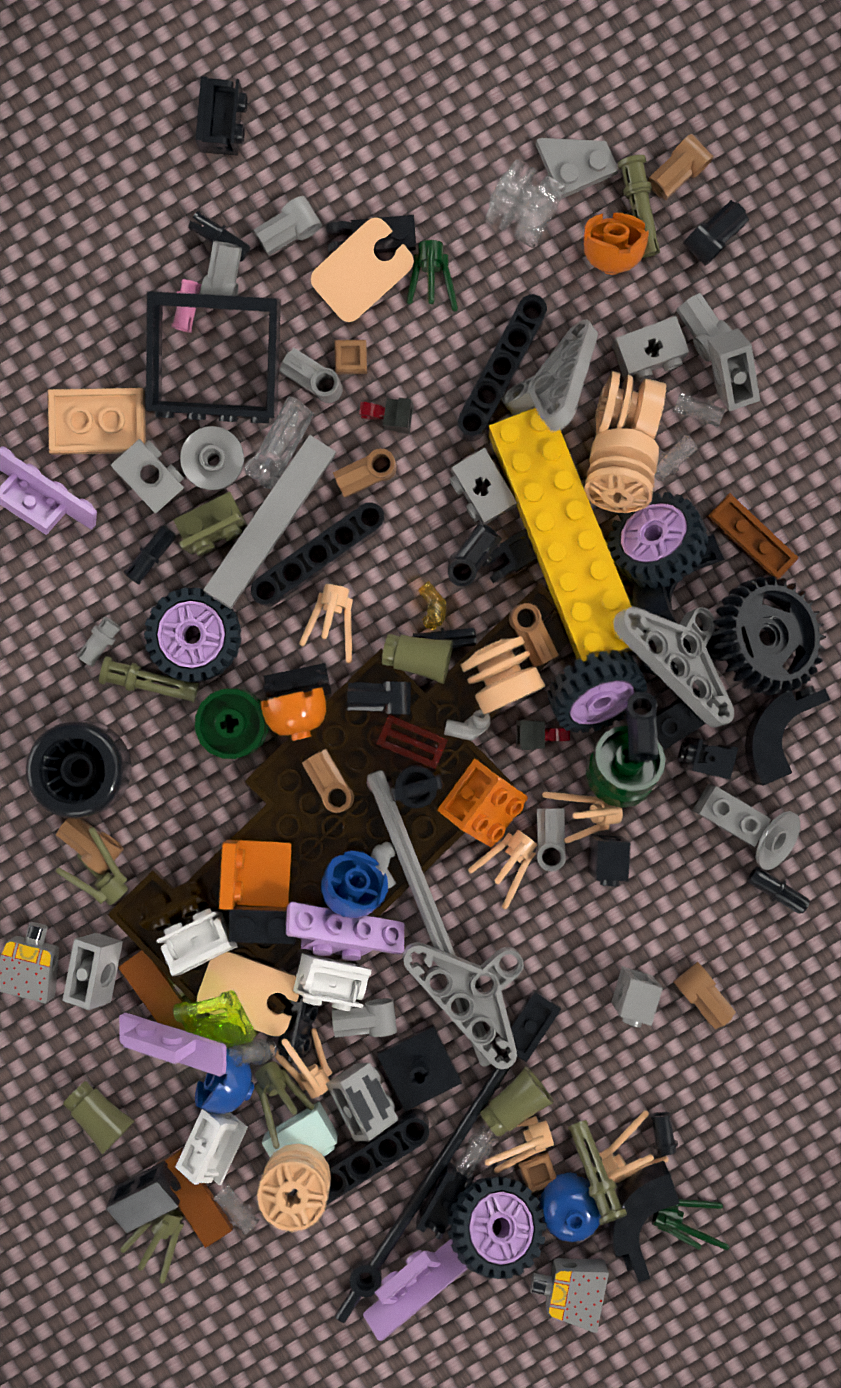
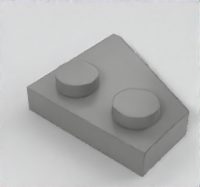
M539 138L536 140L535 145L560 200L618 174L619 169L606 141Z

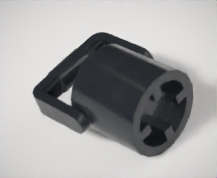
M416 764L404 768L398 775L395 787L390 788L389 791L392 801L400 800L408 807L423 808L433 801L437 790L443 787L440 774L434 775L428 767Z

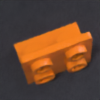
M474 759L437 811L462 831L492 848L496 842L502 839L505 830L515 816L521 813L524 804L528 800V796Z
M226 840L222 845L219 909L233 910L236 905L287 907L289 904L292 844L290 842Z

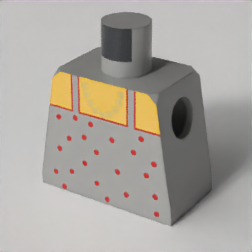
M30 922L26 937L15 936L8 940L0 956V992L45 1004L55 997L59 947L44 942L48 929L47 925Z
M556 1258L553 1260L550 1276L533 1273L530 1292L546 1296V1308L551 1317L597 1333L609 1275L605 1260Z

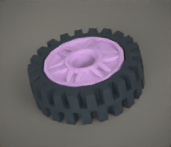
M658 492L653 493L652 501L646 508L640 511L619 513L618 516L621 521L614 520L611 525L614 531H609L608 535L610 540L608 548L611 557L621 573L633 584L636 582L641 587H645L648 584L650 588H657L658 582L663 587L669 586L671 578H674L676 583L683 580L680 575L683 571L687 575L691 574L694 571L691 564L697 566L700 564L702 559L699 554L705 555L707 550L705 544L708 543L705 524L695 506L688 499H684L682 495L676 494L673 496L671 492H664L663 497Z
M181 588V590H174L168 593L166 597H162L158 604L151 609V615L145 623L147 626L146 631H144V638L147 642L145 646L151 655L152 661L162 672L169 676L187 682L206 681L222 674L224 670L230 667L234 658L237 657L242 639L241 625L239 624L238 617L233 609H229L206 594L204 589ZM196 626L199 628L201 636L198 642L191 644L186 638V633L189 628Z
M612 650L609 654L607 651H600L597 657L592 653L587 655V660L582 661L581 658L574 661V667L570 665L563 669L565 674L558 673L556 675V681L551 682L547 695L553 713L561 727L563 726L567 731L571 729L575 733H578L580 730L582 733H587L591 728L594 731L601 730L604 724L606 727L613 725L612 721L617 720L620 722L625 719L624 714L627 712L629 698L637 692H645L647 684L639 666L631 655L623 651L619 653L618 650Z
M487 1177L476 1180L468 1189L458 1194L456 1197L458 1199L457 1203H453L450 1209L453 1211L452 1217H448V1224L451 1225L448 1236L453 1241V1244H451L453 1252L458 1254L457 1258L462 1264L467 1266L466 1268L487 1278L509 1279L513 1278V1275L524 1273L525 1268H530L534 1264L533 1258L539 1257L541 1250L538 1248L540 1245H544L546 1237L542 1236V1231H546V1223L542 1222L541 1219L544 1217V1211L538 1207L540 1202L537 1197L531 1195L532 1191L528 1187L522 1186V1183L510 1178ZM498 1218L502 1227L500 1233L495 1236L492 1226Z

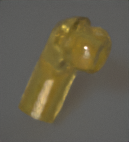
M428 581L417 591L428 603L427 615L423 617V624L426 628L434 630L445 621L447 603L431 582Z

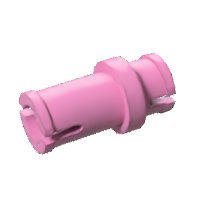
M182 279L181 290L177 291V293L200 294L201 284ZM176 307L171 327L191 333L196 308Z

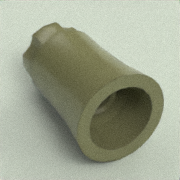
M388 634L383 649L382 664L394 666V669L414 673L444 684L451 660L453 640H435L403 634L400 636Z
M526 1066L514 1081L491 1100L489 1106L480 1113L490 1130L497 1137H501L508 1130L512 1131L538 1111L553 1104L554 1101L542 1082Z
M84 1081L63 1103L71 1111L70 1115L90 1136L102 1155L135 1122L134 1119L112 1104L97 1088L93 1089L87 1081Z

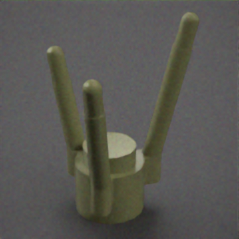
M90 827L89 832L113 875L109 872L101 875L93 871L82 861L80 854L77 855L78 859L98 879L94 884L97 890L62 868H57L56 873L93 896L100 904L105 901L110 906L128 890V887L124 884L127 878L119 871L95 828Z
M274 1061L263 1065L256 1071L255 1078L258 1084L254 1088L260 1097L273 1147L278 1149L280 1144L266 1094L268 1093L269 1096L279 1094L293 1115L297 1113V1109L285 1091L286 1085L309 1110H313L314 1105L290 1079L286 1070H281L277 1062Z
M175 1208L140 1226L120 1248V1251L125 1253L151 1224L153 1225L151 1232L154 1234V1237L138 1265V1270L142 1271L160 1239H168L169 1235H171L159 1279L161 1284L166 1281L179 1233L184 1226V1223L181 1221L183 1218L182 1213Z

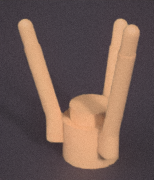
M332 584L324 585L323 593L319 592L317 603L299 644L305 646L322 607L323 611H326L321 634L323 639L328 637L333 613L341 614L342 609H344L346 662L351 663V607L353 599L348 598V588Z
M556 792L542 793V797L549 799L593 803L589 811L576 812L573 814V818H590L596 825L564 839L565 843L579 840L598 831L609 830L610 824H618L622 820V808L608 805L596 796Z
M517 830L514 835L508 832L499 844L468 869L469 873L475 872L506 846H509L505 852L511 857L496 877L495 883H501L516 861L521 863L506 895L502 905L503 909L509 907L530 861L536 855L533 851L537 847V843L520 830Z
M315 1028L311 1029V1035L320 1062V1068L317 1064L306 1067L295 1049L285 1038L282 1039V1044L301 1071V1074L284 1056L279 1055V1051L270 1044L267 1047L277 1061L297 1081L302 1091H307L311 1099L329 1090L326 1083L330 1081L328 1077L333 1073L327 1064L321 1041Z
M646 1110L630 1124L609 1148L599 1153L608 1178L612 1179L615 1183L623 1181L644 1167L661 1161L666 1163L669 1160L667 1156L654 1159V1156L650 1154L626 1164L620 1154L613 1155L648 1117L649 1112Z
M536 1116L523 1121L517 1127L528 1126V1129L523 1131L526 1143L486 1159L485 1165L489 1166L512 1157L494 1168V1172L499 1173L536 1153L545 1151L548 1147L554 1146L547 1121L538 1123Z

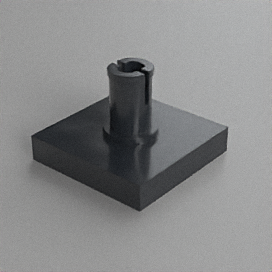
M434 1024L377 1052V1056L405 1112L462 1084L460 1075Z

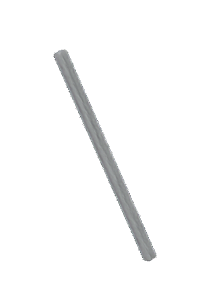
M381 770L371 773L367 777L432 944L434 948L456 956L395 801H392L389 791L390 787L384 772ZM462 997L455 999L459 1012L464 1013L469 1006L468 1000ZM478 1021L472 1027V1033L477 1037L487 1035L482 1021ZM472 1043L480 1065L483 1067L490 1065L491 1063Z

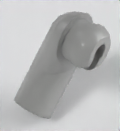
M478 710L463 723L447 719L444 735L474 740L489 728L490 715L489 713L483 714L482 710Z
M383 842L373 849L371 857L379 863L375 867L383 875L386 873L389 889L396 884L387 869L390 858L395 856L396 851L391 843Z

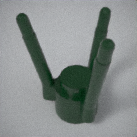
M437 240L422 241L418 244V254L413 256L414 266L406 302L409 305L413 302L420 267H422V271L427 273L428 303L430 305L434 304L435 273L439 272L442 267L452 311L456 312L458 306L449 270L448 255L444 254L443 243Z
M679 1199L680 1204L659 1210L653 1214L652 1225L657 1226L659 1230L668 1232L697 1250L701 1249V1244L682 1232L721 1249L729 1250L730 1248L727 1243L683 1224L684 1212L678 1208V1206L722 1209L723 1204L720 1202Z

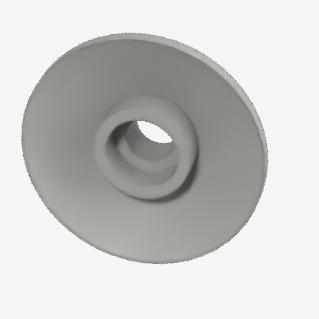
M208 426L196 430L185 440L180 453V463L185 476L194 485L205 490H220L231 485L241 474L244 465V452L240 442L231 432L221 427ZM212 455H217L220 459L219 463L215 466L209 465L208 462Z
M791 811L784 812L768 824L759 839L756 861L758 866L765 870L773 869L789 855L800 832V818L797 814Z

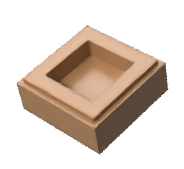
M334 340L335 373L367 374L366 340Z
M548 1151L531 1156L518 1163L526 1187L532 1193L543 1190L548 1183L557 1177Z

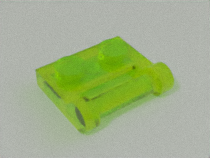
M233 990L222 992L219 997L190 1004L188 1002H181L174 1005V1018L177 1022L182 1023L186 1032L226 1045V1048L252 1042L256 1036V1032L237 994ZM221 1009L228 1011L199 1019L196 1018V1015Z

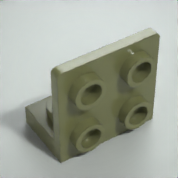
M230 491L173 519L183 539L179 542L181 548L191 555L197 553L198 556L205 555L214 550V544L223 539L226 542H230L239 538L243 533L242 530L247 527V523Z

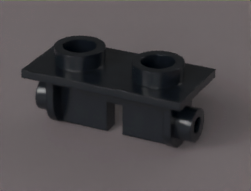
M326 663L263 676L265 681L264 691L268 699L302 691L308 692L317 688H323L324 695L332 694Z
M299 995L297 1002L286 998L287 1006L284 1009V1013L292 1016L290 1021L293 1024L288 1026L285 1033L279 1036L277 1043L279 1055L289 1057L288 1061H293V1059L283 1046L282 1039L285 1038L289 1041L300 1058L306 1057L312 1044L310 1036L312 1024L318 1014V1006L303 1002V996Z

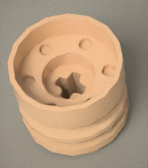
M611 371L608 381L601 390L597 404L595 437L608 430L609 426H611L612 429H634L655 439L665 401L666 383L645 378L638 392L633 391L632 375L627 374L622 388H619L620 373Z
M627 428L605 430L597 435L592 443L589 459L590 467L587 470V479L584 487L588 500L601 509L616 513L637 512L646 508L652 501L655 484L654 475L657 471L659 446L654 439L643 432Z
M522 636L501 639L474 652L467 661L460 664L463 672L476 666L479 669V674L467 679L469 684L484 681L486 687L475 695L483 714L496 710L545 686L536 667L521 670L519 666L522 661L530 656L529 651L517 656L512 651L525 644Z
M299 1143L285 1145L273 1153L266 1163L257 1194L259 1209L269 1223L278 1229L292 1232L304 1230L318 1221L325 1210L331 1181L329 1164L324 1156L312 1146ZM292 1189H297L298 1192L294 1196L289 1195Z

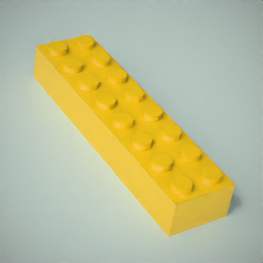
M536 408L489 425V439L508 487L517 501L516 507L527 530L528 537L536 553L537 560L577 660L581 658L582 661L587 660V655L592 653L597 657L600 651H607L609 654L612 650H618L619 653L632 650L615 632L613 623L615 616L619 612L631 608V604L561 430L551 431L540 418Z

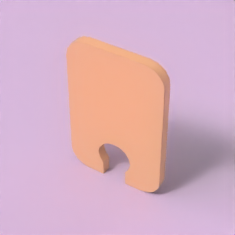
M371 218L366 221L312 272L311 284L343 321L353 322L358 319L413 267V256L404 244L396 250L394 257L389 261H381L375 256V243L393 232L386 222L380 218Z
M228 951L209 961L197 995V1004L204 1012L271 1036H280L287 1030L292 1016L270 1011L267 999L273 993H282L287 999L297 1002L299 994L293 991L296 975Z

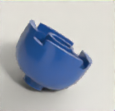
M348 851L342 856L333 858L321 880V892L329 908L342 917L360 918L367 916L379 907L388 892L386 873L383 875L375 867L379 863L371 856L357 851Z
M226 1048V1073L222 1076H217L207 1072L204 1083L198 1081L195 1092V1105L210 1113L225 1114L237 1109L244 1100L248 1101L254 1090L249 1062L241 1054Z
M577 1173L558 1174L556 1179L548 1183L541 1197H539L540 1204H538V1207L544 1211V1217L541 1218L542 1222L546 1223V1228L550 1234L559 1240L568 1242L582 1241L591 1236L600 1225L598 1220L601 1217L594 1198L590 1197L588 1193V1188L591 1187L588 1178L586 1180L583 1177L577 1176Z

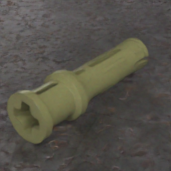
M639 154L626 157L617 164L623 173L625 183L623 194L626 196V199H629L632 216L642 220L645 223L644 230L649 232L647 247L643 255L644 258L659 254L660 248L649 201V193L652 186L650 182H647L644 167L646 156Z
M108 656L103 661L99 676V684L102 685L106 683L124 686L127 691H135L138 688L188 700L193 703L199 688V683L181 681L170 676L141 670V666H138L136 663L127 665L112 661V657ZM154 682L160 683V684L169 685V686H173V687H177V688H179V689H175V688H171V687H167V686L155 684Z
M587 1120L569 1126L568 1129L572 1134L580 1160L591 1185L588 1188L589 1196L594 1198L601 1216L598 1219L600 1225L626 1216L627 1211L622 1209L615 1192L616 1183L607 1176Z

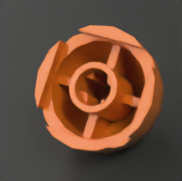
M613 213V218L603 219V214H599L589 219L584 227V253L592 266L606 274L616 275L634 268L641 261L647 247L649 232L644 230L645 223L632 215Z
M323 688L312 689V691L308 692L302 691L260 702L263 716L270 729L279 735H291L292 741L311 737L310 730L319 727L325 719L326 699Z

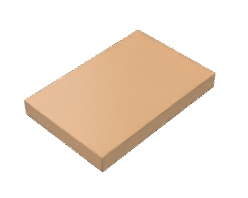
M143 388L48 390L49 453L51 455L124 453L138 439H141L145 444V390Z

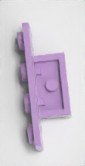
M3 446L0 447V471L9 476L0 486L1 506L45 535L51 531L65 514L91 530L94 528L97 511L90 502L72 495L61 483L51 481L43 476L35 466L25 464L17 459L9 449Z
M294 902L287 905L286 934L302 938L301 949L312 950L314 955L329 956L336 954L342 955L343 960L356 961L373 950L398 955L404 952L403 922L371 916L347 918L327 908Z
M123 1013L119 1016L120 1043L123 1044V1047L174 1064L178 1062L217 1076H222L226 1073L225 1044L129 1013Z
M452 1239L447 1241L436 1252H422L419 1250L413 1253L406 1260L407 1265L402 1270L388 1274L381 1281L383 1286L375 1292L379 1300L363 1313L377 1340L383 1341L468 1269L465 1264L459 1261L457 1258L458 1254L453 1252L451 1244H453Z

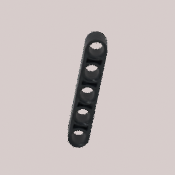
M527 295L519 302L459 414L457 432L463 440L473 442L483 436L540 330L546 315L547 305L539 295ZM527 307H533L538 310L539 317L535 319L527 318L523 310ZM512 335H519L524 339L525 344L520 347H514L509 343L508 338ZM500 362L508 365L510 372L506 375H499L493 370V366ZM483 390L491 391L495 396V400L491 403H483L479 400L478 394ZM468 418H474L479 421L480 428L474 432L467 431L463 426V422Z
M367 502L356 508L259 576L251 586L253 599L266 607L278 604L378 534L385 525L383 509L373 502ZM368 511H374L380 516L379 522L374 526H366L362 523V517ZM342 529H348L353 532V540L347 545H341L336 541L337 533ZM317 547L327 550V557L321 563H314L310 559L312 550ZM291 565L299 566L301 569L300 577L294 582L287 581L285 578V570ZM265 583H271L275 588L273 597L268 600H262L259 596V589Z
M420 1109L408 1110L398 1116V1121L372 1140L359 1141L327 1161L330 1174L336 1173L340 1175L342 1181L339 1183L330 1182L326 1205L423 1145L429 1137V1119L425 1112ZM412 1122H418L423 1126V1129L418 1133H412L407 1129V1125ZM385 1139H391L396 1143V1146L391 1150H386L380 1146V1142ZM363 1156L370 1163L360 1167L353 1162V1159ZM294 1189L293 1196L298 1192L297 1189Z

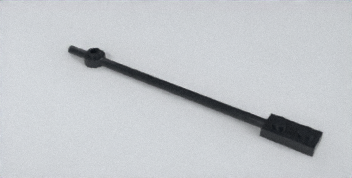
M534 989L510 1025L517 1057L525 1062L529 1060L561 1011L559 1005ZM507 1051L503 1055L504 1059L508 1056ZM495 1067L371 1260L360 1261L354 1265L350 1274L351 1291L335 1314V1318L338 1321L345 1323L361 1297H371L381 1287L382 1272L380 1268L511 1067L507 1069ZM367 1272L370 1273L372 1277L368 1280H364L360 1275L362 1273Z

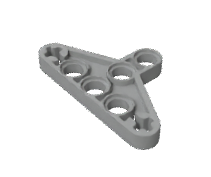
M585 319L572 326L536 375L516 384L505 393L502 402L513 415L522 413L535 406L540 418L551 431H558L570 423L575 415L598 337V332L590 321Z
M635 607L619 612L613 621L614 629L618 636L707 725L716 728L733 720L734 709L706 649V645L715 629V624H713L714 616L707 608L700 607L686 613L680 624ZM696 616L700 618L703 630L697 627L695 622ZM683 638L688 640L691 646L690 653L684 648ZM649 639L653 640L656 644V654L649 648ZM671 661L675 662L678 667V676L671 670ZM693 682L699 687V698L692 690Z
M414 942L409 944L403 953V961L407 970L494 1067L499 1069L511 1067L516 1061L517 1050L501 991L519 976L523 970V959L519 952L511 947H503L480 966L424 943ZM414 951L417 954L424 952L423 959L428 967L432 966L433 961L438 966H433L425 973L424 968L418 962H415L413 965L411 964V953ZM508 954L514 955L517 958L516 967L511 971L502 970L499 965L500 959ZM439 973L444 974L448 978L446 987L442 990L433 989L430 986L432 976ZM481 976H488L493 980L492 988L487 992H479L475 988V983ZM462 997L468 1000V1009L460 1014L453 1012L451 1009L453 1000ZM478 1021H485L490 1026L488 1034L484 1037H477L472 1033V1027ZM493 1039H495L500 1048L505 1049L508 1047L506 1050L508 1056L505 1059L502 1056L495 1058L497 1053L490 1044Z

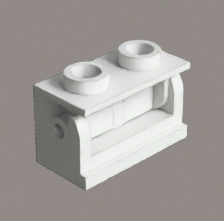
M211 909L201 911L193 916L194 922L184 927L182 923L173 925L164 930V937L156 940L157 943H164L161 949L172 976L186 973L238 947L236 942H229V926L222 912H211Z
M302 953L293 991L303 996V1002L321 1006L322 1001L332 1002L331 1007L344 1011H350L351 1006L363 1008V1004L357 1002L356 999H363L372 970L359 964Z
M202 1109L175 1167L193 1184L211 1183L214 1180L218 1185H222L248 1126L231 1112L215 1114Z

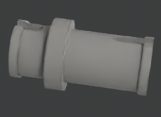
M103 617L98 626L94 625L91 630L93 634L76 656L87 665L93 667L106 647L113 645L116 641L114 637L121 630V627L108 617Z

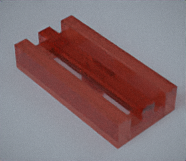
M389 715L377 745L436 769L448 739ZM394 723L439 743L438 748L392 730L390 727ZM387 735L432 753L434 757L430 760L385 741Z

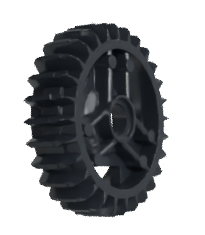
M762 576L745 581L738 585V587L730 590L729 595L721 600L723 606L716 609V612L721 617L715 619L713 624L719 627V631L713 632L712 635L718 637L720 643L715 645L714 648L721 649L723 653L718 660H726L728 666L724 672L734 671L733 681L743 680V689L752 688L753 693L780 695L796 690L802 684L810 681V675L818 672L815 665L823 662V659L818 655V653L826 650L825 647L820 645V640L826 638V636L821 635L819 632V628L824 624L817 623L816 616L820 612L812 611L810 606L814 600H804L806 591L796 593V583L787 585L785 578L776 580L774 576L766 578ZM763 599L775 603L782 610L762 604ZM761 629L766 630L770 635L768 646L764 645L759 638ZM796 649L794 659L786 671L782 665Z

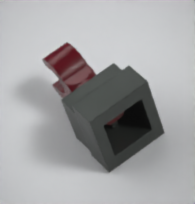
M387 398L386 407L369 402H361L359 415H361L362 419H383L385 430L410 434L414 405L412 399L399 398V400Z
M516 720V749H545V741H570V730L567 731L564 728H545V721Z

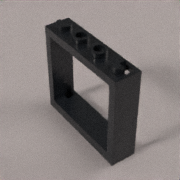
M147 291L146 411H155V417L174 418V413H187V419L206 420V414L219 415L218 421L238 422V416L250 417V423H269V418L278 417L281 299ZM163 306L269 312L267 406L163 401Z

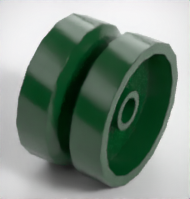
M222 689L211 693L201 702L195 715V732L199 743L210 754L222 759H237L254 753L265 742L270 730L262 713L261 700L255 694L244 689ZM232 717L239 721V726H235L234 729L229 726V720Z
M627 725L612 728L603 734L587 762L586 777L589 787L597 798L608 805L620 808L636 806L646 800L664 773L666 759L662 746L658 742V759L649 762L630 760Z

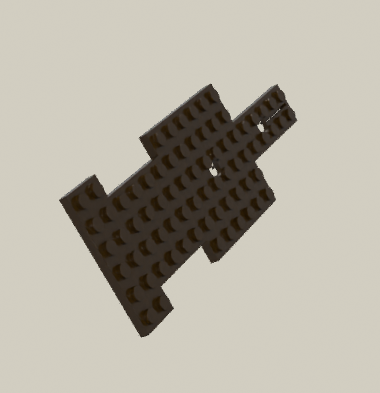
M539 583L517 605L528 603L533 604L539 609L543 624L559 653L570 641L560 615L557 613L558 610L552 595ZM522 609L517 615V621L522 627H528L532 623L533 617L529 610ZM509 613L448 671L444 684L437 682L427 693L404 671L394 669V666L383 665V649L381 648L326 701L325 719L319 727L310 730L311 737L292 741L290 736L245 780L266 805L231 839L290 842L292 844L289 904L294 902L330 909L321 892V880L331 860L336 856L344 855L348 851L362 852L371 856L373 849L377 845H381L383 842H389L393 845L375 797L367 785V777L373 771H386L392 778L391 788L395 787L400 772L410 765L420 764L426 766L434 775L440 774L443 787L437 790L433 801L425 807L411 808L400 800L395 801L423 873L466 833L437 811V809L474 759L514 786L471 740L444 735L447 719L463 723L474 712L481 710L475 695L485 688L486 684L484 681L469 684L467 679L479 674V669L476 666L463 672L460 664L467 661L474 652L501 639L518 637L516 631L509 623ZM522 645L513 650L515 656L525 652ZM529 658L519 664L521 670L533 667ZM550 661L537 666L536 668L538 672H540ZM382 681L411 682V714H382V711L348 710V683L382 684ZM504 706L489 712L490 719ZM325 749L329 752L346 784L354 794L352 806L343 812H331L324 806L322 797L302 764L308 758ZM339 788L332 791L330 795V801L336 807H342L347 800L346 793ZM221 848L188 881L190 883L194 881L198 883L201 893L197 895L208 902V905L200 908V912L206 909H211V912H222L229 926L230 910L219 909L222 865ZM396 852L395 856L390 858L387 868L396 884L388 889L383 902L372 911L377 918L410 887ZM154 869L107 915L199 1008L197 995L209 961L186 973L172 976L161 949L164 943H157L156 941L165 936L164 931L150 932L139 925L142 920L138 915L137 909L142 907V903L161 894L165 895L167 903L172 902L168 891L174 887ZM193 917L180 918L172 922L171 926L182 923L184 927L194 922ZM297 938L295 944L236 942L238 947L230 951L280 969L301 949L302 938ZM273 993L267 999L268 1008L273 1013L279 1014L287 1006L277 993ZM200 1009L239 1051L245 1048L260 1033L257 1030Z

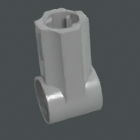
M299 196L289 201L282 208L280 214L253 230L269 256L296 239L304 240L311 237L320 230L322 223L306 197Z
M213 242L208 275H205L200 294L238 296L239 286L236 283L242 252L241 247L227 242Z
M699 293L686 300L676 309V312L694 337L693 343L698 354L706 362H709L711 358L707 339L731 331V328L723 320H718L702 294Z
M295 348L287 353L279 369L280 373L316 395L324 403H333L341 397L343 386L332 369L323 367ZM330 379L334 381V386L330 391H319V386L324 380Z
M565 808L537 809V860L544 870L557 871L562 868L566 859L564 842ZM550 847L556 848L561 854L560 861L552 866L547 865L542 859V853Z
M381 998L370 1000L363 1005V1008L351 1006L350 1011L332 1008V1024L335 1038L369 1034L371 1037H384L395 1034L397 1027L393 999Z

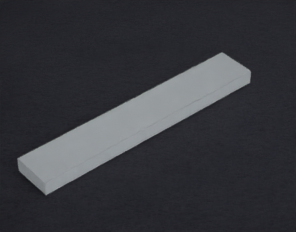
M308 436L204 588L206 594L232 609L336 456V451L313 436Z

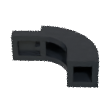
M714 534L708 536V543L705 544L707 548L705 555L699 554L702 559L698 566L691 564L694 571L725 560ZM684 571L680 574L682 579L687 576ZM671 578L669 586L663 587L658 582L657 588H650L648 584L645 587H641L635 582L633 589L634 607L677 623L671 600L673 591L679 582L676 583L674 578Z
M813 685L807 686L795 692L796 698H794L792 691L780 695L774 694L758 708L749 724L745 740L746 760L755 784L764 786L792 773L782 748L784 730L788 723L798 714L829 701L830 697L826 688L814 689Z
M664 1161L644 1167L623 1183L616 1195L622 1209H626L627 1215L608 1223L609 1236L616 1257L623 1256L627 1271L634 1270L638 1283L651 1279L639 1243L643 1224L655 1212L680 1204L670 1172Z

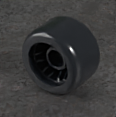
M70 721L51 727L34 742L26 762L27 783L36 801L47 811L70 819L90 817L111 808L124 795L132 773L131 757L124 741L112 729L93 721ZM82 759L86 760L89 764L90 771L87 777L80 775L78 772V763Z

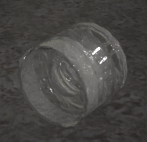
M516 159L509 170L502 175L492 193L485 222L494 225L501 214H503L499 230L506 231L512 222L516 221L518 225L514 238L534 248L554 215L566 186L549 176H545L537 187L532 185L536 169L530 167L521 179L525 163Z

